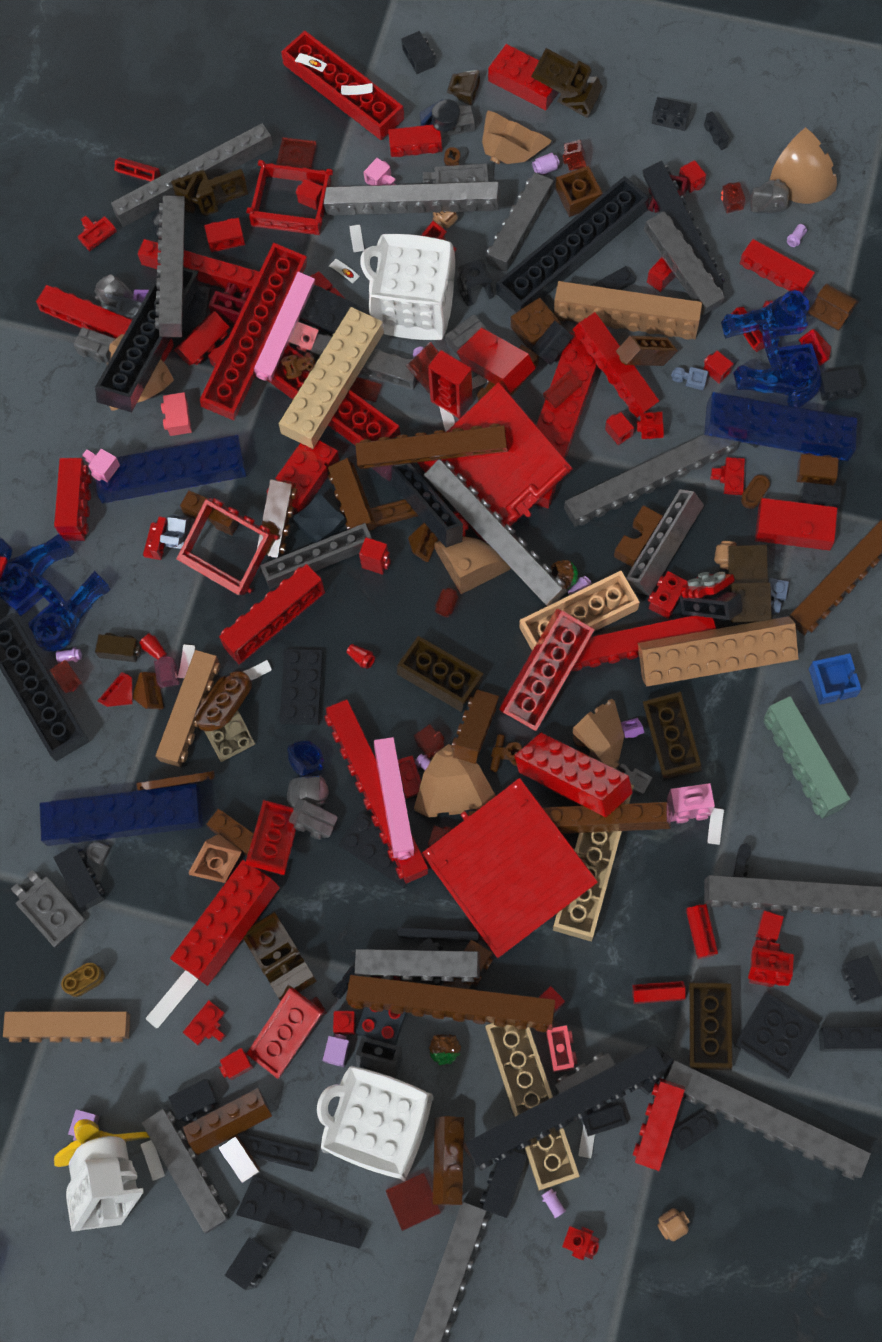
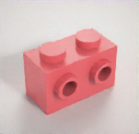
M297 322L288 345L290 343L296 345L297 350L305 353L306 350L310 351L316 339L318 329Z
M185 392L164 395V403H161L162 413L166 417V419H163L164 429L168 430L170 436L192 433L188 400Z
M567 1025L548 1030L546 1036L553 1073L574 1070L577 1058L575 1051H571L570 1044L573 1043L572 1031H568Z

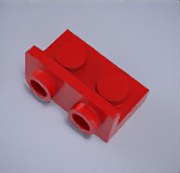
M158 517L157 523L152 522L143 552L145 558L162 559L165 543L160 542L161 534L166 532L167 519L165 517Z
M753 947L748 979L757 982L773 983L779 986H789L793 976L794 954Z

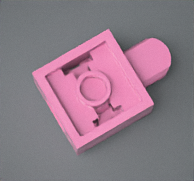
M710 783L670 789L667 797V802L671 809V822L685 823L689 821L688 819L696 818V820L708 819V816L711 815L715 807Z

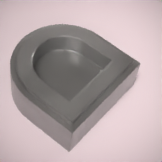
M93 842L87 848V856L91 861L102 866L111 848L101 842Z

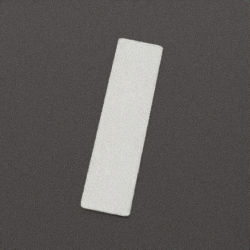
M184 971L146 1017V1020L155 1028H159L198 979Z

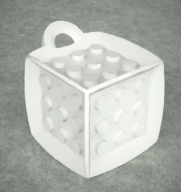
M382 234L377 246L365 249L360 260L363 273L370 280V316L383 321L384 334L419 340L444 339L451 313L454 288L455 253L452 243L420 235ZM373 256L378 257L376 273L370 267V259Z
M350 1066L344 1074L340 1085L335 1084L326 1088L318 1100L317 1115L319 1121L325 1126L321 1150L323 1153H331L365 1169L405 1181L420 1147L434 1097L431 1093H427L393 1077ZM339 1096V1104L332 1117L328 1112V1105L332 1098Z

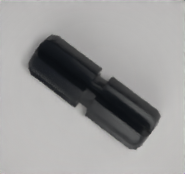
M351 966L342 977L343 980H340L333 989L332 995L337 999H341L348 990L350 975H355V967Z

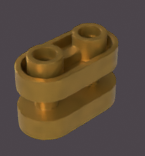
M86 963L64 976L61 987L69 995L80 997L99 986L104 981L105 973L96 964Z

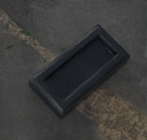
M621 1103L589 1113L582 1118L587 1137L628 1124Z

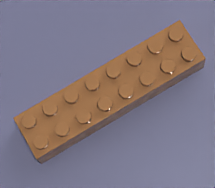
M558 281L554 315L560 321L568 320L579 323L596 312L604 325L613 329L622 328L633 332L642 331L648 334H662L667 337L676 336L689 340L696 339L702 302Z
M789 616L638 643L642 680L646 687L799 660L796 626Z

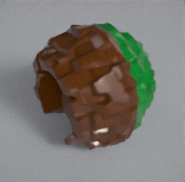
M562 560L551 565L553 570L551 574L555 578L558 576L565 583L564 587L566 590L571 589L578 581V570L572 562Z
M444 1034L434 1035L428 1047L431 1058L439 1065L451 1064L460 1055L461 1051L459 1040H457L456 1035L451 1034L449 1036Z

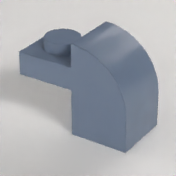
M176 514L170 515L167 518L166 532L161 534L160 542L165 543L167 547L181 549L189 534L191 517Z

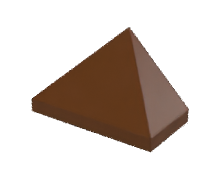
M423 523L408 537L412 552L423 561L428 562L438 538Z
M139 673L132 698L145 709H164L158 673Z

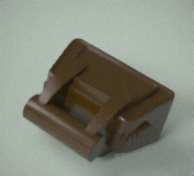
M479 70L453 74L447 93L472 106L480 84Z

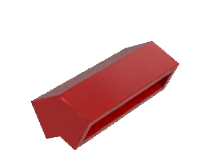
M121 157L115 160L114 171L150 182L161 176L159 168ZM123 166H126V167H129V168L134 169V171L127 170V169H124V168H122V167H123ZM140 171L152 174V177L141 174Z
M737 307L730 314L735 323L741 322L738 318L739 316H741L746 325L753 321L744 307ZM756 324L754 330L751 329L742 333L756 352L766 348V340L764 341V336ZM750 332L753 334V336H754L755 339L757 340V343H755V341L753 340V338H752L751 335L749 334Z
M696 905L687 908L686 913L697 959L717 955L718 951L707 905Z
M683 981L632 985L633 1004L682 1001L686 999Z

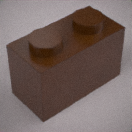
M811 453L801 454L798 460L796 482L834 486L837 480L838 458L830 455L815 456Z

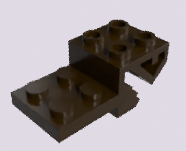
M545 48L531 76L561 93L557 102L588 118L603 88L597 76L590 77L592 72L590 66L579 60L575 64L548 48Z
M203 169L171 181L175 196H184L185 211L194 214L199 205L201 214L208 216L219 212L218 205L248 195L242 169L233 170L222 176H216L211 180H208Z
M767 545L728 546V574H733L735 581L728 585L727 589L730 593L741 594L743 612L732 618L731 622L770 620L771 587L770 583H768Z
M275 912L253 925L244 936V941L280 1001L289 988L292 987L296 991L301 992L317 982Z

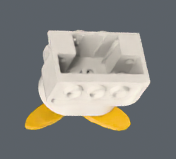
M89 1119L79 1120L74 1125V1133L77 1140L70 1143L54 1156V1165L56 1167L69 1165L71 1182L67 1187L66 1199L71 1231L121 1225L143 1194V1188L138 1189L136 1186L137 1172L133 1167L132 1161L128 1158L126 1141L150 1137L147 1132L111 1134L100 1131L98 1125Z

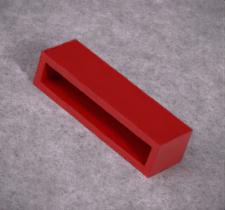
M752 239L742 253L740 265L745 269L757 273L760 277L772 281L776 286L783 287L791 294L799 297L803 296L812 283L815 274L812 270Z
M662 1078L659 1083L655 1082L651 1094L655 1098L653 1104L648 1103L645 1113L649 1117L646 1124L642 1123L639 1132L642 1139L640 1144H635L632 1154L636 1156L635 1163L657 1171L660 1170L685 1086Z

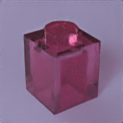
M161 657L159 660L154 661L156 679L160 688L179 685L177 666L173 657Z

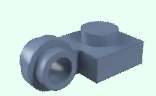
M678 367L672 371L671 376L675 382L680 383L686 379L685 386L703 390L708 371L690 367L689 373H686L683 368Z
M770 578L771 599H773L771 600V614L779 613L781 608V602L778 601L785 602L789 582Z

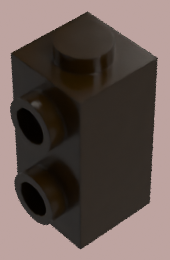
M112 633L99 634L95 653L99 658L136 662L137 656L139 657L141 654V645H139L135 637L130 635L119 637Z

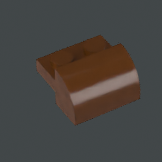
M826 283L818 293L817 299L808 311V315L840 331L859 301Z

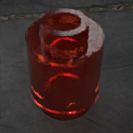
M451 588L442 589L435 604V612L437 614L449 617L453 613L459 599L457 591Z

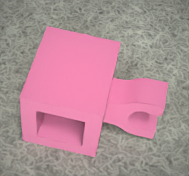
M376 158L364 171L365 182L370 186L396 185L394 184L396 179L391 176L390 166L385 161Z
M100 449L97 455L89 450H86L83 454V457L86 458L85 461L90 463L88 467L92 472L91 475L99 481L102 479L108 483L120 466L117 458L103 449Z

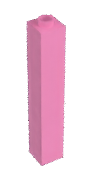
M297 272L255 365L254 374L259 379L264 381L267 379L272 380L314 287V278Z
M394 738L374 740V750L393 856L400 860L408 859L414 855V847Z

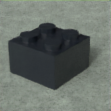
M249 1237L224 1276L244 1290L257 1288L263 1279V1276H261L262 1272L266 1268L269 1269L275 1260V1257H273L275 1251L257 1238Z

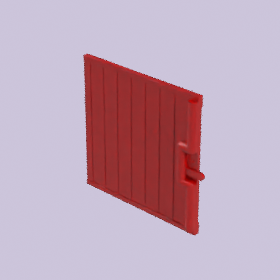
M498 382L447 432H452L456 428L470 430L473 426L487 428L491 424H501V426L504 425L508 452L442 459V461L446 462L448 460L455 467L453 469L454 472L463 475L467 480L465 483L469 487L473 486L479 492L477 496L481 500L484 498L491 505V511L493 513L495 511L498 512L503 518L502 522L505 525L509 524L511 526L523 514L526 517H530L531 512L529 509L573 468ZM437 460L417 463L426 473ZM468 523V525L476 533L480 540L486 542L483 539V537Z
M521 778L517 779L471 816H468L466 812H462L461 817L464 821L421 853L497 958L598 883Z

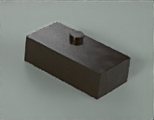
M417 636L397 665V675L460 712L464 711L470 696H474L483 681L484 673L420 636Z
M681 692L643 701L663 780L702 771Z
M689 983L690 1068L699 1070H732L731 983Z

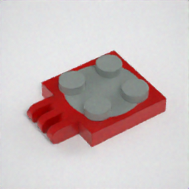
M709 572L700 573L698 577L687 581L688 583L681 587L682 597L702 598L705 595H715L735 581L734 575L725 574V572L709 574Z

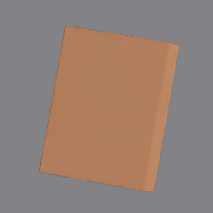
M217 834L205 841L189 871V875L225 883L242 851L223 836Z

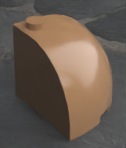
M806 127L784 149L773 167L770 180L776 181L780 179L782 183L786 184L789 189V200L810 204L820 202L834 193L837 187V177L832 172L831 167L834 165L829 154H824L819 146L821 142Z
M463 537L461 543L447 548L440 541L434 544L436 552L460 594L510 570V566L488 543L482 540Z

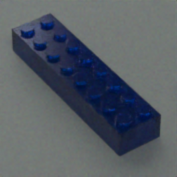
M712 392L707 402L704 435L800 453H811L817 456L830 455L844 461H849L856 450L857 418Z
M234 435L116 457L120 466L108 483L102 479L100 481L95 479L97 495L103 504L247 476L239 436Z
M196 784L41 802V841L46 846L202 828L200 789Z

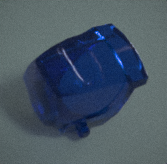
M299 741L288 746V761L293 770L301 777L323 769L324 759L322 752L311 741Z

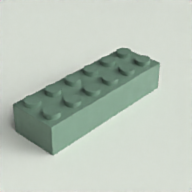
M791 696L769 706L764 716V724L768 730L771 729L775 744L781 747L784 752L783 757L788 764L790 763L794 769V777L802 783L805 796L807 798L810 797L814 812L824 819L842 810L850 798Z

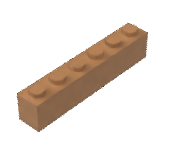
M197 650L194 651L156 753L159 761L181 767L182 763L186 762L188 746L193 743L195 737L194 730L195 727H198L195 713L207 697L208 692L212 690L214 675L218 674L220 670L217 656Z
M5 1012L3 1037L13 1043H20L22 1039H29V1042L41 1043L42 1039H50V1042L61 1043L62 1039H70V1042L81 1043L82 1039H90V1042L101 1043L103 1039H111L110 1042L121 1043L123 1039H129L131 1014L128 1012Z

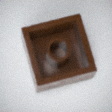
M589 166L556 177V191L569 217L582 212L603 194Z
M538 298L511 316L512 330L531 351H533L532 347L554 321L560 325L561 322L541 298Z

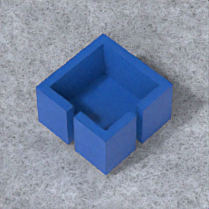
M850 653L811 663L809 672L819 705L835 702L838 698L844 700L857 697L862 690L857 673L853 674L855 667Z

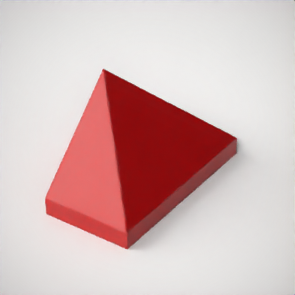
M815 329L810 330L799 339L814 370L829 360L831 346Z
M121 672L97 701L106 707L132 704V677Z

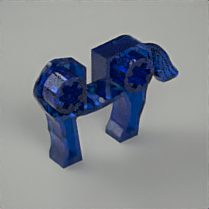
M788 291L774 302L759 310L750 311L742 315L727 314L721 321L725 339L761 329L765 351L772 367L766 370H757L745 365L739 366L733 372L737 390H754L762 393L787 395L788 408L792 414L796 413L805 403L815 397L821 384V371L812 343L778 347V342L780 341L778 336L801 334L808 326L806 314L809 310V301L800 291Z
M59 534L46 543L32 547L26 553L12 559V547L0 537V557L8 559L0 579V598L21 617L44 597L50 604L28 622L29 628L32 630L35 641L41 649L45 651H58L65 648L70 643L83 615L91 609L98 598L107 594L111 589L98 573L94 571L68 601H65L55 587L42 577L45 570L51 564L60 559L71 557L75 553Z

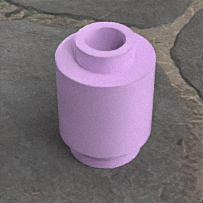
M553 153L539 157L532 162L534 172L540 175L557 170L559 165L558 157L553 155Z

